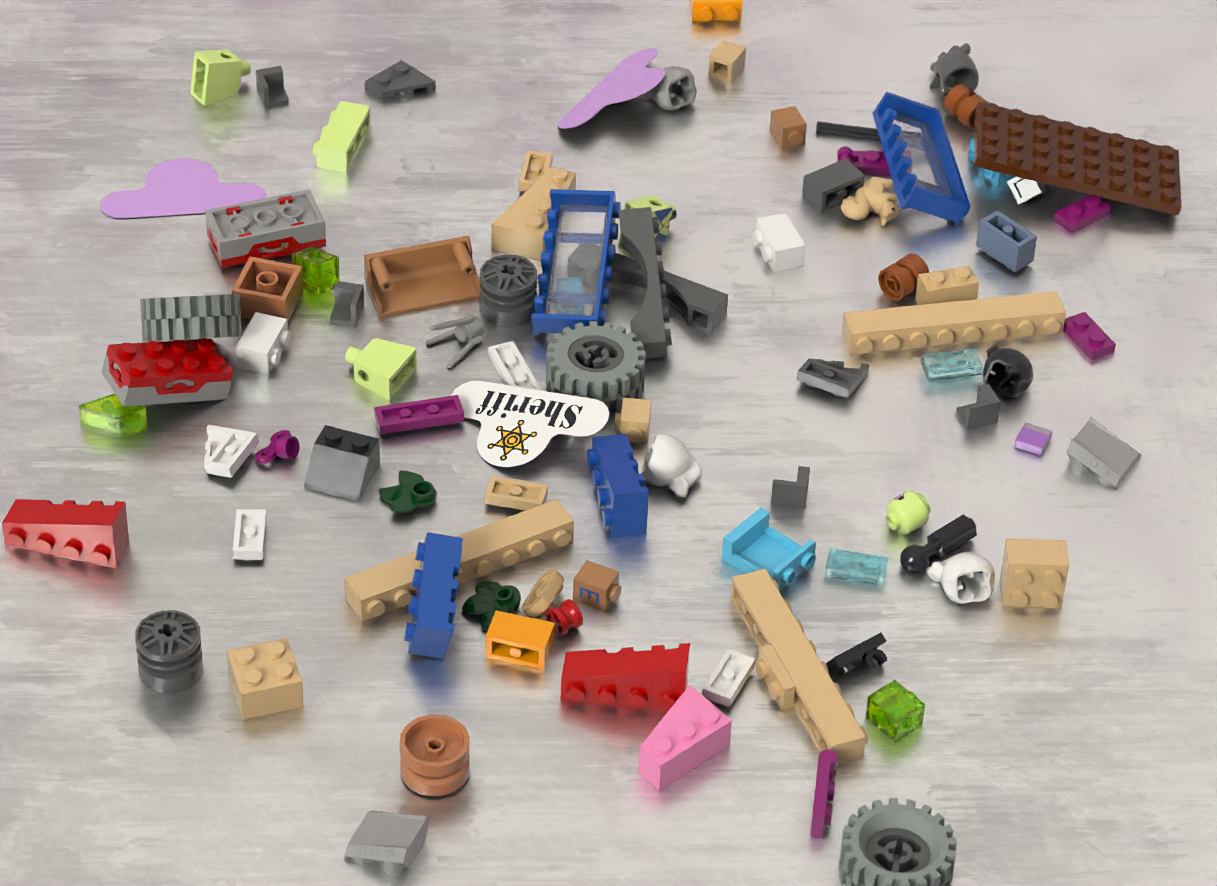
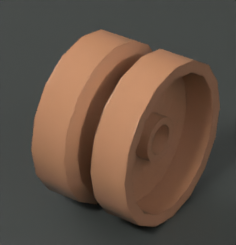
M445 715L422 716L406 725L400 736V774L404 783L410 789L425 796H443L455 792L464 785L469 777L470 736L465 726L456 719Z

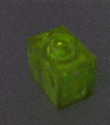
M315 247L292 254L293 265L302 266L304 289L308 290L309 293L319 295L334 289L336 282L339 281L338 256Z
M894 679L868 696L865 718L896 743L922 726L925 704L913 692L908 691Z

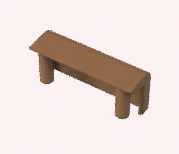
M469 235L364 255L365 284L379 318L480 298V278L472 261V247Z

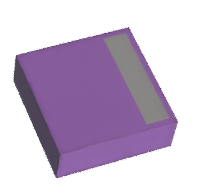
M1025 423L1015 439L1014 447L1041 456L1051 440L1052 431Z

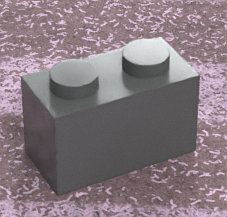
M843 159L804 175L802 197L820 213L842 205L843 199H847L848 196L854 197L856 191L864 186L865 175L847 159Z

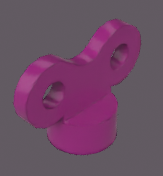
M289 430L278 431L271 436V443L256 453L255 458L259 464L269 463L276 456H279L281 459H295L300 449L299 441L291 435Z

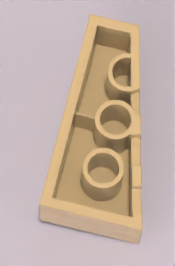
M550 167L492 224L491 250L541 261V253L546 250L544 232L549 229L547 212L552 209L550 189L576 190V172ZM564 212L563 221L568 212Z

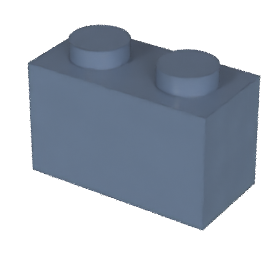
M998 210L979 221L976 247L1014 272L1034 261L1037 241L1035 234Z

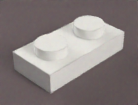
M236 509L233 559L263 560L266 510Z
M727 648L702 687L701 695L708 700L730 707L753 671L755 658Z

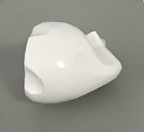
M660 433L656 434L647 449L641 474L651 485L656 487L669 485L670 490L676 496L686 498L689 487L701 478L702 470L694 456L681 441L669 434Z
M960 553L942 562H934L932 566L927 567L928 576L934 581L941 582L946 595L955 603L966 604L969 602L985 601L993 593L995 585L994 568L986 558L978 554Z

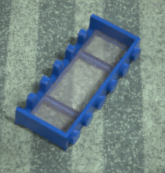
M886 92L872 114L901 210L912 208L945 220H953L955 225H958L961 219L968 214L970 203L940 110Z
M550 189L552 209L547 212L549 229L544 232L546 250L541 253L542 274H538L539 296H535L534 300L536 314L532 313L531 316L534 337L540 333H562V329L566 327L574 330L575 324L581 322L584 327L589 326L590 321H597V326H604V323L607 322V311L604 310V304H609L610 289L607 288V282H612L613 269L609 265L610 261H615V245H612L613 240L618 239V223H615V220L619 219L618 210H621V202H616L615 191Z

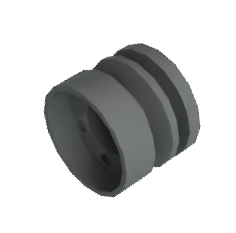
M505 254L487 260L480 269V313L482 317L489 323L499 327H516L531 321L532 313L536 314L534 300L535 296H537V269L535 265L527 258L518 255Z
M166 610L150 614L139 623L135 630V641L138 655V673L143 684L151 690L161 693H178L195 685L203 674L200 626L197 621L187 613Z

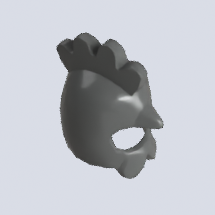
M963 44L961 47L955 45L950 48L948 53L942 52L938 56V60L930 67L934 73L930 89L940 87V93L944 99L948 94L945 87L953 88L956 85L964 84L975 91L978 86L979 74L974 61L969 56L971 52L969 44Z

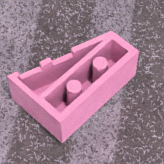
M689 685L640 746L638 773L660 791L730 746L732 720Z

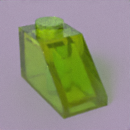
M116 394L79 405L80 422L83 430L117 438H123L147 430L146 408L144 405L123 407Z

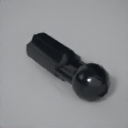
M964 514L927 536L928 543L924 546L914 544L906 547L900 555L902 567L907 572L913 574L921 572L928 566L931 556L936 555L941 558L977 536V526L972 518H968Z

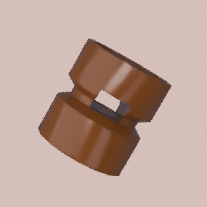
M959 84L948 92L943 102V108L949 115L958 118L959 122L968 129L975 130V114L978 102H989L977 95L966 85Z
M910 253L880 271L878 275L880 288L889 299L893 301L902 300L916 291L918 274L929 273V268L920 256Z

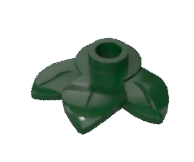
M399 471V485L379 489L381 498L391 504L390 510L398 513L410 512L417 507L430 506L437 499V492L433 485L425 481L421 475L409 471Z
M484 582L475 586L477 594L470 596L464 602L462 612L465 614L481 615V628L483 631L489 629L495 611L513 613L519 608L521 594L516 587L511 585L501 586L497 582Z

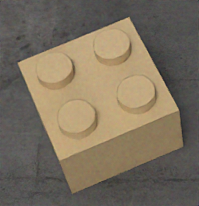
M1006 538L999 580L1002 606L1062 608L1069 570L1066 540Z
M287 638L227 650L228 677L243 720L304 707L303 683Z

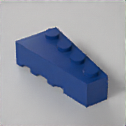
M627 434L592 437V449L587 450V460L589 467H594L592 469L593 485L599 486V489H597V499L599 506H604L602 510L604 527L609 526L612 538L647 534L649 491L647 486L643 487L644 478L642 474H639L638 463L634 459Z
M427 532L424 543L418 542L415 560L420 561V568L414 569L412 587H416L417 590L416 596L410 597L408 614H413L412 623H407L404 641H409L408 653L440 659L445 658L454 633L453 618L456 613V603L454 602L459 583L455 576L458 577L460 570L463 538Z

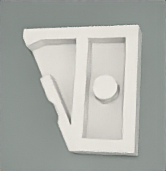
M208 425V441L205 444L206 455L204 457L206 473L232 478L259 443L257 433Z

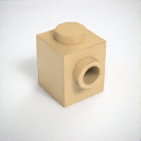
M723 40L710 54L709 76L731 84L745 68L746 48Z
M623 398L621 413H616L614 429L620 430V434H627L630 443L648 444L651 400Z

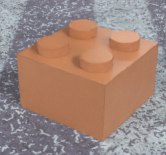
M249 257L232 289V294H240L241 318L252 319L255 312L285 318L288 323L303 293L302 266Z

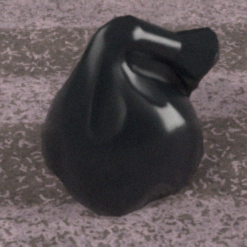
M997 345L988 348L986 351L988 358L983 369V382L989 384L993 391L1009 399L1017 398L1024 394L1033 380V368L1030 360L1023 353L1012 348H1000Z

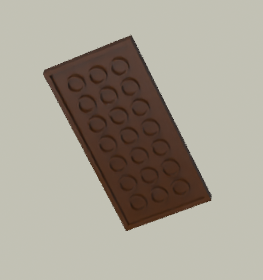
M978 102L975 114L974 167L1179 215L1182 208L1179 150L1168 145L1152 144L1143 139L1127 138L1118 133L1102 132L1093 127L1086 128L1074 125L1069 121L1061 122L1049 119L1044 115L1024 113L1019 109L999 107L994 103Z

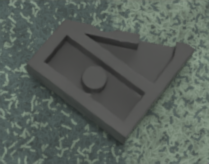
M403 60L365 81V90L381 100L413 95V89L426 87L428 92L436 89L435 80Z
M809 358L798 370L796 380L806 383L810 387L831 392L835 396L848 398L868 375L870 365L861 363L860 369L845 368L844 361H824L822 359Z

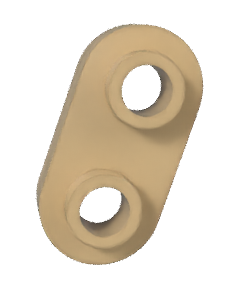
M551 569L543 574L524 601L522 610L530 618L544 617L547 609L552 607L551 602L554 597L563 590L564 577L556 569Z

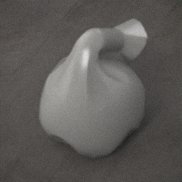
M679 66L663 68L665 76L661 82L648 92L638 96L642 100L653 97L662 109L675 111L682 106L693 103L695 100L697 89L694 75L689 69Z

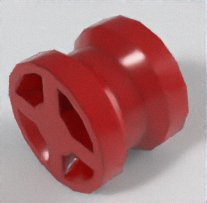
M570 599L563 601L560 607H551L546 611V620L555 623V635L559 637L567 634L570 628L577 629L583 624V617L579 607Z

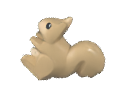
M871 177L864 186L856 191L854 197L848 196L847 199H843L841 205L842 212L846 217L853 220H863L868 216L869 212L879 214L881 225L885 226L886 223L895 219L900 214V208L892 203L898 199L897 195L887 192L888 189L893 187V181L885 178Z

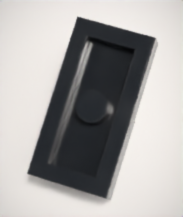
M882 632L828 661L826 665L829 676L836 672L843 676L857 667L855 661L861 657V665L866 672L875 668L871 657L877 660L879 666L887 662L886 654L882 650L877 649L887 642Z

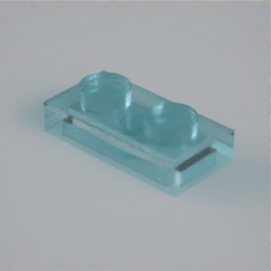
M976 349L925 354L921 358V365L928 382L978 376L983 373V365Z
M830 548L825 568V577L884 586L888 557Z

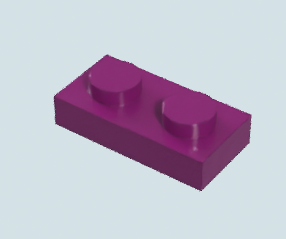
M1088 195L1056 211L1054 221L1073 234L1110 215L1111 205L1098 196Z
M1086 312L1065 318L1063 331L1091 360L1115 352L1116 343Z

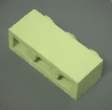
M340 101L336 110H332L328 125H324L319 141L316 140L313 147V155L316 156L318 168L347 173L371 127L370 106Z

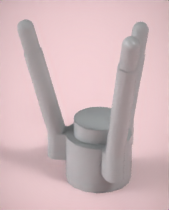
M472 314L461 319L430 326L431 331L457 327L427 340L426 345L428 346L455 335L459 341L469 342L447 364L449 369L458 363L475 345L481 343L480 336L484 333V327L480 319Z

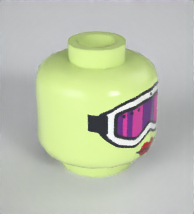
M906 491L889 501L885 518L892 530H898L903 534H910L927 523L931 509L927 499L921 493Z

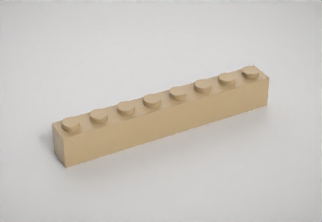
M1053 291L844 312L842 336L849 355L1060 334L1063 333L1066 311L1058 292Z
M555 499L456 536L463 538L460 570L458 577L455 576V579L459 580L458 586L572 543L574 520L559 501ZM416 551L344 578L345 600L361 622L409 604L411 596H416L417 588L412 587L414 569L420 568V561L415 560Z
M766 569L732 577L730 599L758 647L771 644L796 686L794 709L819 752L823 750L836 752L838 756L837 765L862 759L865 744L868 742L867 733L864 727L859 726L855 720L851 705L846 704L842 698L839 685L836 682L833 683L830 678L826 663L824 661L821 662L818 658L814 643L806 638L800 620H796L792 614L790 603L781 596L777 581L771 579Z

